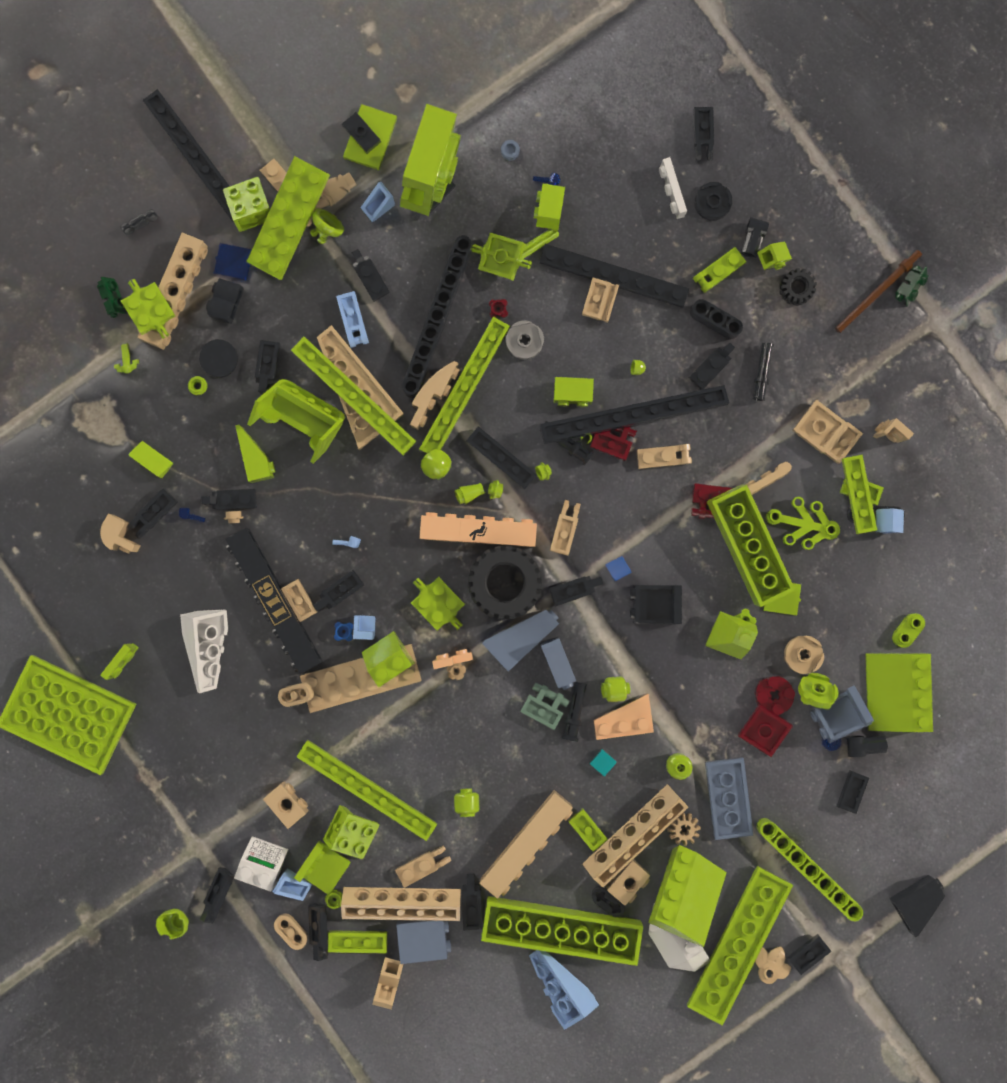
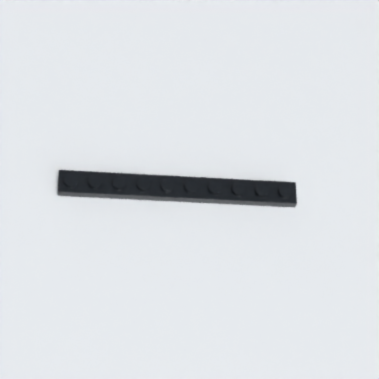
M725 385L543 423L540 424V430L544 444L726 406L729 404Z

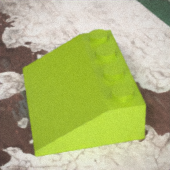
M866 653L867 709L874 719L872 724L867 726L868 731L933 732L931 654Z
M678 845L672 849L648 923L704 947L727 872L697 852Z

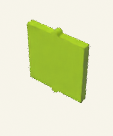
M792 583L795 591L764 605L763 611L797 616L798 605L801 601V584Z

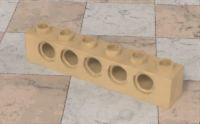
M181 233L158 287L176 316L163 325L169 336L166 337L164 334L165 338L162 339L157 330H151L144 335H141L139 332L137 338L162 350L165 349V346L169 345L171 341L170 334L178 324V315L185 308L186 296L191 293L193 288L192 282L200 272V263L207 256L208 246L204 241ZM193 254V258L190 261H186L187 255ZM180 272H186L183 278H178ZM178 289V293L175 296H171L172 290Z
M667 784L642 809L632 816L626 824L617 830L611 838L603 843L583 863V866L592 878L604 887L689 807Z
M344 887L341 901L342 919L460 921L461 889Z

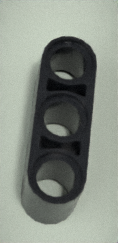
M704 299L697 300L690 309V315L694 320L727 339H735L743 330V324L739 319ZM701 306L704 309V313H698L696 307ZM712 316H718L721 322L715 323L712 320ZM729 325L735 326L737 332H731L729 330Z

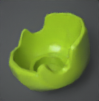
M433 449L421 460V469L427 477L438 480L449 472L452 461L442 450Z
M169 909L157 918L156 928L159 935H167L169 939H176L186 933L189 920L183 911Z

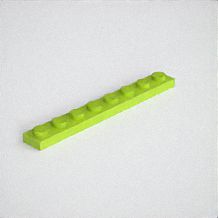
M495 317L492 318L420 446V451L428 454L433 449L442 450L510 328L508 324Z
M305 337L291 349L302 362L402 455L416 443L402 427Z
M307 740L297 755V758L425 841L428 840L437 826L435 821L311 741Z

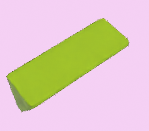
M144 441L140 442L129 453L131 458L159 478H163L173 465V462Z

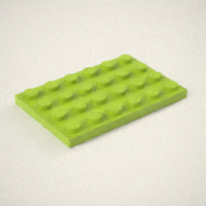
M30 655L0 716V728L94 773L102 775L137 704L37 656Z

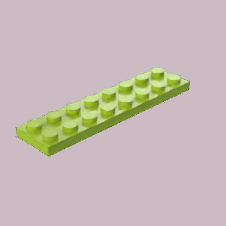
M759 866L756 867L710 957V961L707 963L687 1003L688 1008L723 1026L793 887L792 883Z

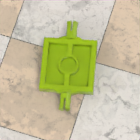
M490 233L484 247L476 244L472 246L474 247L472 252L481 254L478 269L486 273L514 281L519 266L530 269L531 266L529 265H532L531 261L522 259L526 244L521 241Z
M132 279V282L129 281L128 284L133 293L121 300L134 324L141 335L157 329L162 339L165 338L164 334L168 337L169 333L163 325L176 316L155 282L140 288L136 280Z
M440 577L427 586L419 578L413 582L420 590V593L411 604L436 631L449 622L457 630L463 625L455 616L465 604Z

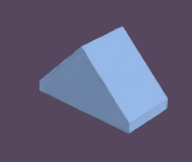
M378 182L360 208L371 222H374L395 206L392 194L384 184Z
M287 868L272 892L303 901L312 883L304 878L301 882L294 879L296 873Z

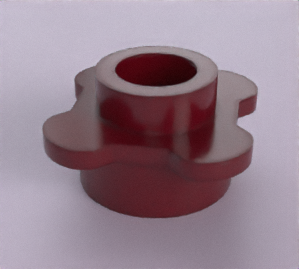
M505 299L491 300L489 302L491 307L490 317L496 318L501 316L506 318L508 316V311L506 310L508 302Z

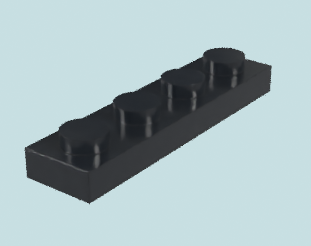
M479 426L466 440L467 443L524 490L537 476V474Z

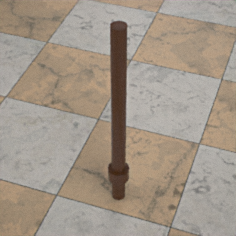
M916 250L908 259H904L899 264V267L835 327V330L841 333L904 272L907 273L913 267L912 264L922 256V253Z

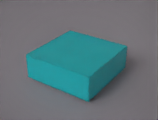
M601 749L592 759L590 765L605 777L617 761Z

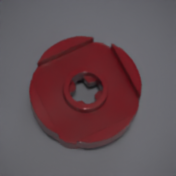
M766 677L755 688L757 705L761 704L776 715H781L792 706L795 691L792 685L782 677ZM777 690L779 698L771 700L770 692Z

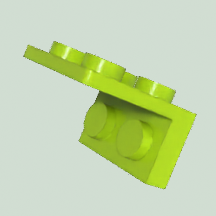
M259 177L223 189L232 219L239 232L264 224L271 208L267 202Z
M339 805L323 841L331 850L363 859L379 828V824L353 815L346 807Z
M319 840L294 879L301 882L304 878L329 895L351 862Z

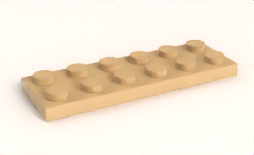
M412 644L405 645V648L415 664L379 688L367 671L363 658L301 675V682L310 684L314 691L313 698L307 702L310 713L422 681Z

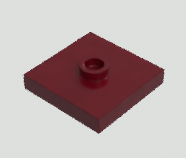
M759 704L739 732L738 737L772 757L793 725Z

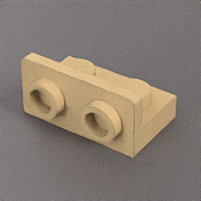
M895 418L881 422L876 427V433L873 437L877 439L886 435L890 441L899 443L909 440L914 433Z

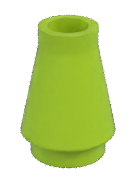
M481 483L461 486L455 490L458 503H464L465 505L484 494Z

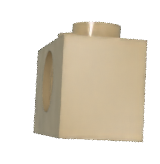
M284 781L263 800L286 828L289 829L309 810L305 800L298 798L294 793L296 792L294 787L290 783L286 784ZM284 799H288L292 802L291 808H286L284 806Z
M633 859L608 882L606 889L626 906L628 902L632 903L637 897L636 892L648 884L650 874ZM628 878L634 879V883L631 886L624 885V882Z

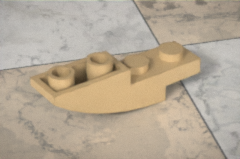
M454 361L440 369L418 392L412 402V406L417 409L410 423L412 428L419 430L420 426L424 427L428 418L426 414L428 410L433 409L436 403L435 397L442 400L444 396H448L451 390L449 385L452 379L455 380L460 371L458 369V362Z

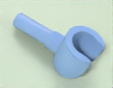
M350 536L349 542L333 540V545L358 548L361 539Z

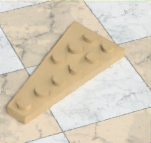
M332 325L317 337L323 355L394 421L404 415ZM339 396L358 449L361 450L377 437L379 433Z

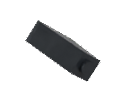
M930 875L925 876L889 898L906 928L914 937L920 935L945 898V894L942 891L944 889L942 883L938 878L934 879Z

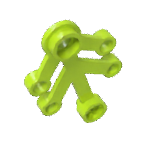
M795 497L791 501V505L797 509L802 519L782 515L777 509L768 511L765 516L766 521L771 525L781 522L801 527L792 534H786L783 537L784 544L788 546L793 545L798 538L811 530L819 531V533L812 538L802 541L801 545L805 550L812 549L816 543L824 538L832 540L840 534L838 523L829 521L822 510L823 505L819 501L812 502L810 510L816 513L821 524L813 521L804 507L802 497ZM796 499L800 500V506L795 505ZM814 504L819 505V510L813 508ZM773 513L778 515L777 520L772 519ZM830 526L834 529L832 534L828 532ZM788 536L792 538L791 543H788L786 541V538ZM806 541H810L811 546L809 548L805 546Z

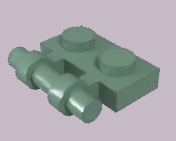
M535 682L532 689L538 692V695L534 697L529 694L520 712L555 730L563 715V712L557 708L559 704L567 707L569 700L564 698V695L556 694L549 690L546 685H540ZM544 696L554 701L551 706L542 701Z

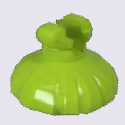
M317 208L313 212L312 219L316 228H313L310 234L313 237L319 234L320 237L317 240L320 244L326 243L328 236L339 237L345 231L342 222L329 211Z

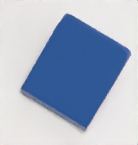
M623 556L605 564L613 581H617L632 573Z

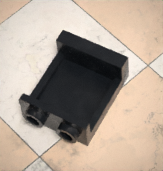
M633 585V589H630V600H633V608H630V620H633V623L682 624V585Z

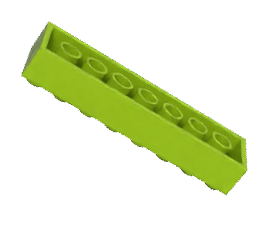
M488 896L481 941L638 966L643 924L641 920L613 917L606 914L505 898L497 899L496 897Z

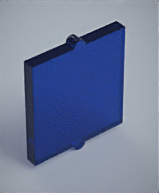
M220 243L218 255L215 257L214 274L247 280L249 268L252 267L247 262V259L252 249Z

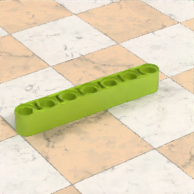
M762 818L757 822L756 828L759 834L842 914L854 922L859 921L863 917L862 907L775 823L768 818ZM770 824V831L763 833V827ZM780 838H785V843L782 846H777V841ZM796 851L799 852L798 858L792 860V854ZM809 865H813L812 872L806 873V868ZM827 879V884L820 887L821 880ZM841 893L840 899L834 900L835 894ZM855 906V911L852 914H848L849 908Z

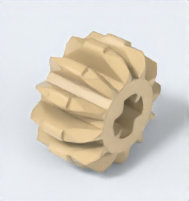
M683 812L680 817L670 824L672 826L667 827V831L672 832L669 835L670 839H675L676 844L682 841L684 846H687V840L693 844L694 840L692 837H699V834L695 831L701 829L699 825H696L698 819H692L691 813H688L685 817ZM682 825H684V826L686 827V830H687L686 832H683V831H682V829H681V826H682Z

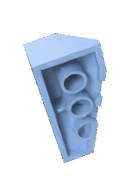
M536 950L529 955L538 978L543 980L546 987L543 989L544 993L551 999L553 1004L550 1006L552 1012L564 1030L585 1018L599 1006L589 989L549 953Z

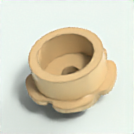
M241 511L226 512L224 519H228V523H240V519H243V516H241Z
M461 663L448 666L449 678L452 680L462 679L464 677L463 674L466 672L465 666Z

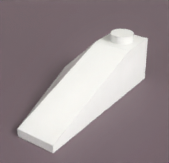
M204 610L181 614L182 635L197 692L202 693L216 689L221 668L219 664L220 656L224 652V636L228 632L227 611Z

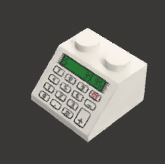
M252 836L241 858L234 879L271 892L276 886L289 849Z

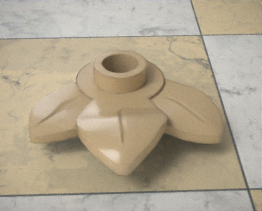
M763 947L761 948L755 963L759 968L758 975L762 982L772 984L777 979H784L789 975L791 966L784 963L785 952L782 947H776L769 953ZM767 970H770L772 973L769 978L766 975Z

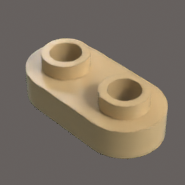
M306 682L287 686L278 693V699L285 707L306 703L314 696L312 686Z
M281 914L274 922L275 931L292 949H302L308 941L307 932L291 915ZM282 921H287L288 926H284ZM295 935H300L301 940H296Z

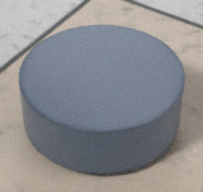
M507 140L502 144L501 155L505 160L513 161L519 156L520 148L517 142Z

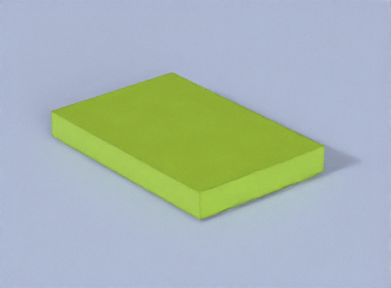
M361 104L358 115L379 137L381 143L366 154L350 136L343 158L380 170L397 121V116Z

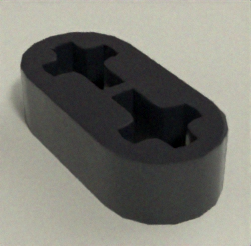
M596 886L592 890L591 896L596 905L613 917H620L624 914L625 906L609 893L605 887ZM603 891L604 897L607 900L605 901L602 898H599V900H597L596 893H601ZM612 902L614 905L619 903L620 910L613 911L609 903Z

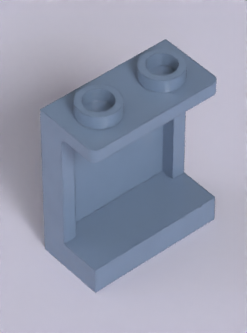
M855 685L848 688L846 692L839 694L830 709L811 706L810 711L813 721L818 722L820 726L819 732L824 740L827 739L829 743L867 727L874 721Z
M397 921L400 964L448 958V952H451V941L447 940L446 933L449 932L448 921Z

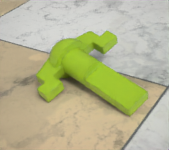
M126 343L121 345L123 366L116 364L114 369H117V372L128 374L137 368L139 360H132L133 364H130L129 344Z

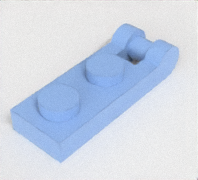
M355 291L336 296L350 347H356L360 343L368 344L369 340ZM360 331L361 336L354 337L352 332Z

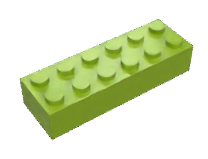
M739 485L708 500L707 504L754 605L762 607L795 591L748 486Z

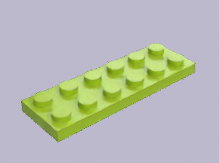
M294 156L247 259L249 264L282 280L330 174Z

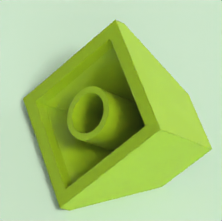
M720 611L705 646L742 659L751 650L758 634L757 626Z

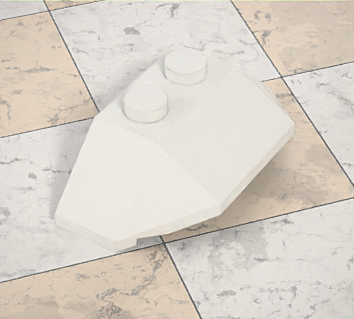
M649 925L648 933L669 968L695 972L710 961L703 947L657 926Z

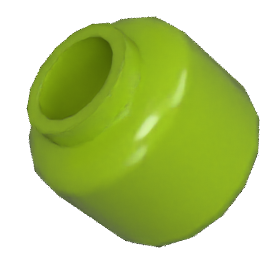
M622 676L606 678L604 683H601L602 697L606 698L608 702L625 701L627 694H630L629 682H626Z
M672 754L666 761V769L675 779H686L692 773V762L684 754Z
M472 788L460 789L461 793L454 795L455 812L460 814V817L475 816V813L480 810L479 794L472 792Z

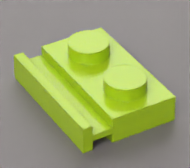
M134 643L124 644L100 676L106 680L117 678L124 666L134 657L139 647Z

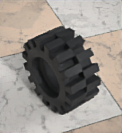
M796 268L795 271L791 270L781 280L779 289H781L780 295L783 294L782 299H787L788 304L793 303L794 306L797 304L803 305L812 298L816 292L817 282H814V276H810L812 274L810 271L806 273V269L800 270V268ZM799 280L804 284L805 290L803 293L797 294L792 291L791 284L793 281Z

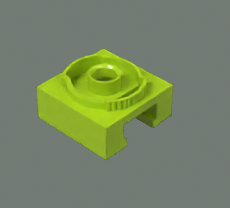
M426 104L403 174L402 186H404L400 199V207L429 216L433 201L442 202L447 184L452 182L459 158L456 155L461 135L454 133L457 114Z

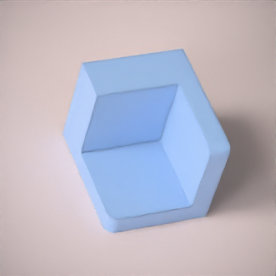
M893 508L877 509L876 532L903 533L904 511Z
M354 615L353 639H375V616Z

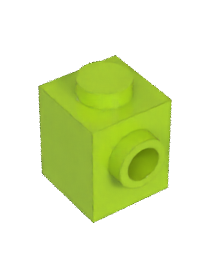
M785 241L770 244L757 252L764 270L775 268V270L781 269L786 266L785 263L792 259Z

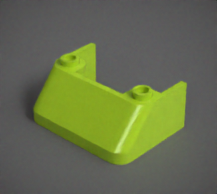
M282 379L255 401L247 425L251 426L259 418L266 423H276L281 419L311 437L309 446L314 450V454L310 462L314 464L327 451L342 426L345 415L337 408L293 382Z

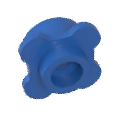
M337 622L335 624L334 639L336 641H351L353 639L352 629L354 626L352 623L342 624Z

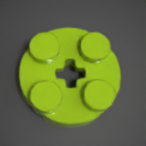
M819 673L808 674V676L801 679L798 685L801 701L804 704L823 709H830L838 697V688L835 684L832 685L829 682L830 679L827 676Z

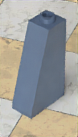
M543 610L487 638L482 644L509 671L559 624L556 621L558 617L552 610L549 612Z

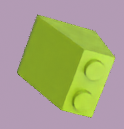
M395 631L362 652L367 671L378 688L415 664Z

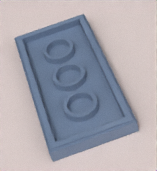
M744 758L705 762L714 839L721 840L754 836Z

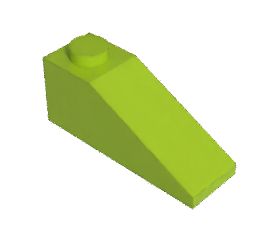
M235 425L248 482L255 483L274 478L273 473L276 470L273 461L270 462L267 455L242 426Z

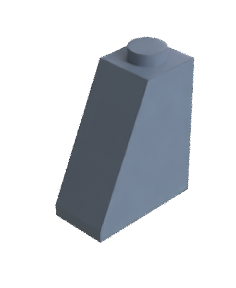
M557 637L540 644L557 687H562L565 690L574 686L573 682L576 679L560 639Z

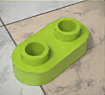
M916 613L908 614L892 634L893 643L898 647H909L925 627L923 616ZM914 620L918 621L916 627L913 625ZM903 635H906L907 639L903 642L901 638Z

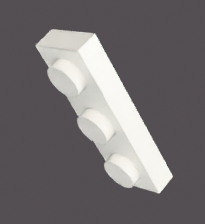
M669 157L662 160L659 173L661 178L665 179V192L671 199V211L679 219L685 216L687 209L671 158Z

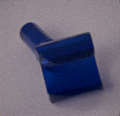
M551 173L550 178L533 176V181L545 182L549 185L558 186L561 180L560 175L557 173Z
M179 508V516L182 519H193L205 523L206 518L190 514V508Z

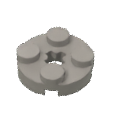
M526 320L516 322L511 326L506 335V346L513 357L527 360L534 358L541 352L544 336L538 326ZM523 335H525L526 338H530V341H528L527 345H524L519 341L522 339Z

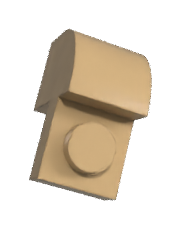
M112 514L107 515L100 531L102 542L107 548L116 551L119 548L123 552L130 554V552H138L141 546L124 537L128 530L129 522Z
M385 957L372 1005L392 1010L403 964H400V961Z

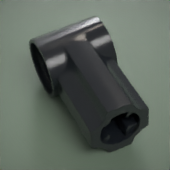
M750 217L745 231L747 235L741 254L748 258L758 257L757 252L760 250L762 240L766 236L769 222Z
M855 735L846 737L848 757H864L866 754L887 753L888 744L885 736L864 737Z

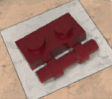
M628 426L614 429L621 433L620 437L610 434L611 430L595 433L590 448L626 461L633 443L626 440L627 435L634 438L637 431Z
M695 483L692 503H698L699 509L692 508L691 516H698L700 519H705V517L714 518L711 510H706L707 501L733 488Z

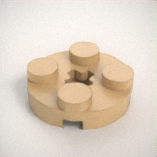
M796 636L786 645L784 660L788 667L797 673L807 674L815 672L824 661L822 645L811 636ZM806 649L809 657L802 660L800 658V651Z

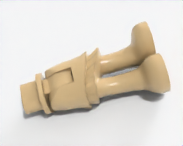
M349 172L343 176L339 174L338 177L328 179L320 196L321 199H319L315 209H322L326 206L332 207L333 204L335 205L345 197L347 192H351V188L357 186ZM312 216L306 227L312 225Z

